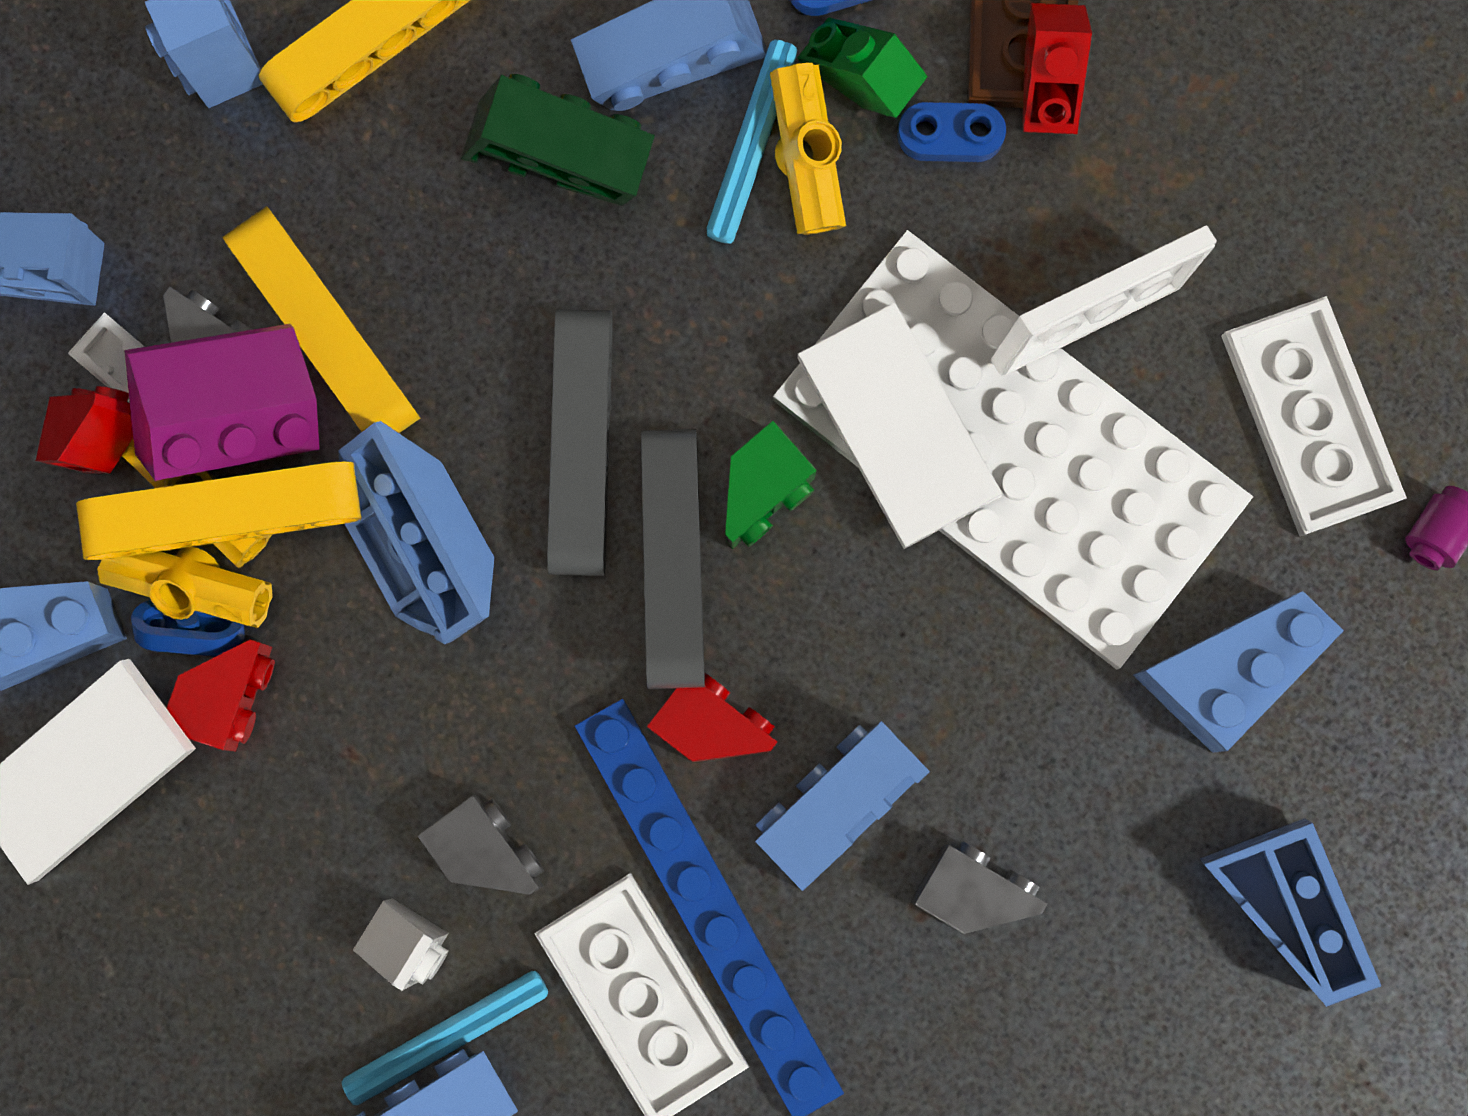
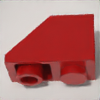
M1031 3L1024 62L1023 132L1078 134L1092 38L1086 5Z
M96 386L95 391L72 388L71 395L49 397L35 461L86 474H110L133 439L130 403L128 402L129 393L110 387Z
M250 639L178 675L166 709L188 739L221 750L234 752L237 751L239 742L245 744L248 741L256 720V712L251 711L258 689L265 690L274 670L275 660L269 658L273 647Z
M706 673L705 687L676 688L647 726L691 762L769 753L777 744V741L769 735L775 726L750 707L743 714L738 712L725 701L731 692Z

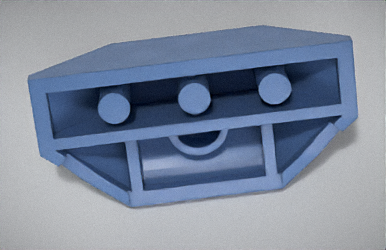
M382 421L374 422L338 450L339 462L354 463L361 511V520L345 523V526L395 617L420 631L434 635L435 639L443 644L450 643L489 617L494 556L442 462Z

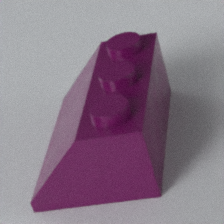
M291 324L124 350L135 455L155 481L319 450L317 399L294 327Z

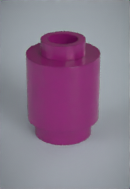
M1445 486L1441 494L1437 493L1431 497L1405 538L1407 545L1411 548L1409 555L1417 563L1435 571H1438L1441 566L1445 568L1455 567L1468 547L1467 491L1455 486Z

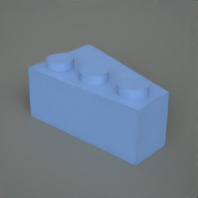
M230 0L145 1V5L153 20L152 23L145 26L147 35L160 58L164 57L173 76L179 77L188 95L197 92L209 109L263 85L259 80L261 68Z
M652 0L571 39L591 98L606 108L615 111L631 109L642 103L646 98L765 58L767 53L766 45L749 0Z
M0 212V296L96 306L105 243L88 229V224L77 219L72 213Z
M88 581L0 588V691L127 639L108 588Z
M1301 591L1133 674V676L1212 753L1228 751L1344 630L1305 592Z
M882 721L874 725L868 732L859 724L836 747L843 754L828 770L819 763L796 785L803 794L788 809L778 802L756 824L762 834L755 842L802 891L840 857L876 819L879 820L892 808V804L915 782L919 783L930 772Z
M1304 818L1200 858L1207 869L1326 1007L1381 987L1312 822Z
M462 1049L434 1066L438 1077L421 1087H418L415 1080H412L387 1095L384 1099L388 1107L374 1116H512L518 1110L484 1051L468 1057L465 1050ZM362 1111L355 1116H366V1114Z

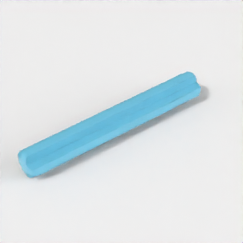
M775 39L769 44L706 228L707 236L715 241L731 244L735 239L777 116L770 72L777 68L794 65L797 58V47L791 43Z
M537 971L528 972L349 1074L341 1081L344 1093L353 1105L365 1102L542 1001L548 995L546 984Z

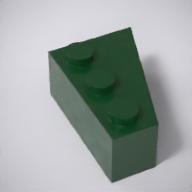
M510 74L509 77L500 75L480 99L461 156L462 160L477 164L480 154L510 162L508 169L510 174L525 178L529 169L557 180L558 188L620 206L636 197L655 137L654 134L641 130L642 125L637 120L620 114H612L610 117L590 110L591 104L580 97L570 94H562L560 97L539 90L540 84L537 81L520 74Z

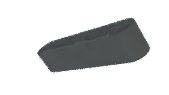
M556 309L547 553L549 575H605L612 368L611 310Z
M696 428L641 430L647 688L705 687Z

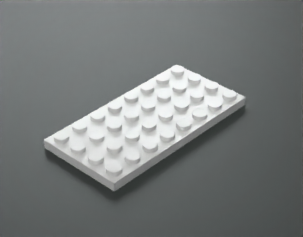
M907 230L816 344L892 303H896L1003 493L1000 498L939 531L1116 670L1120 669L1248 505L1253 496L1061 348L1007 375H1000L991 358L1019 318V315ZM800 363L774 394L773 401L857 466Z

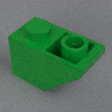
M830 17L814 30L810 36L809 43L797 57L800 63L812 62L814 65H819L821 79L861 108L897 118L928 77L895 33Z
M774 421L769 423L731 456L725 541L732 549L742 541L747 547L753 545L773 527L768 518L782 506H785L789 511L794 510L814 492L813 487L809 483L815 479L817 470Z

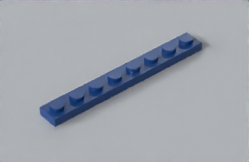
M621 699L575 725L577 732L791 1116H807L843 1095L844 1092L625 700Z

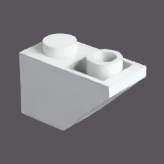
M391 898L382 902L353 951L388 982L403 991L418 982L423 985L427 979L431 980L449 952V950L441 946L449 933Z

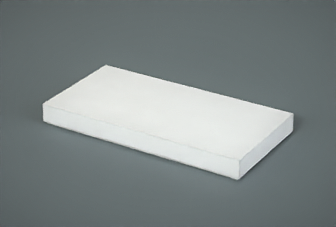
M1206 225L1020 315L992 356V363L1000 375H1007L1179 290L1212 251L1217 240Z
M1327 296L1231 329L1221 335L1299 537L1407 498Z
M895 302L798 354V360L903 549L1003 495Z
M130 659L121 660L0 763V847L27 885L37 882L196 749Z
M631 873L534 933L644 1116H673L749 1068L742 1053Z

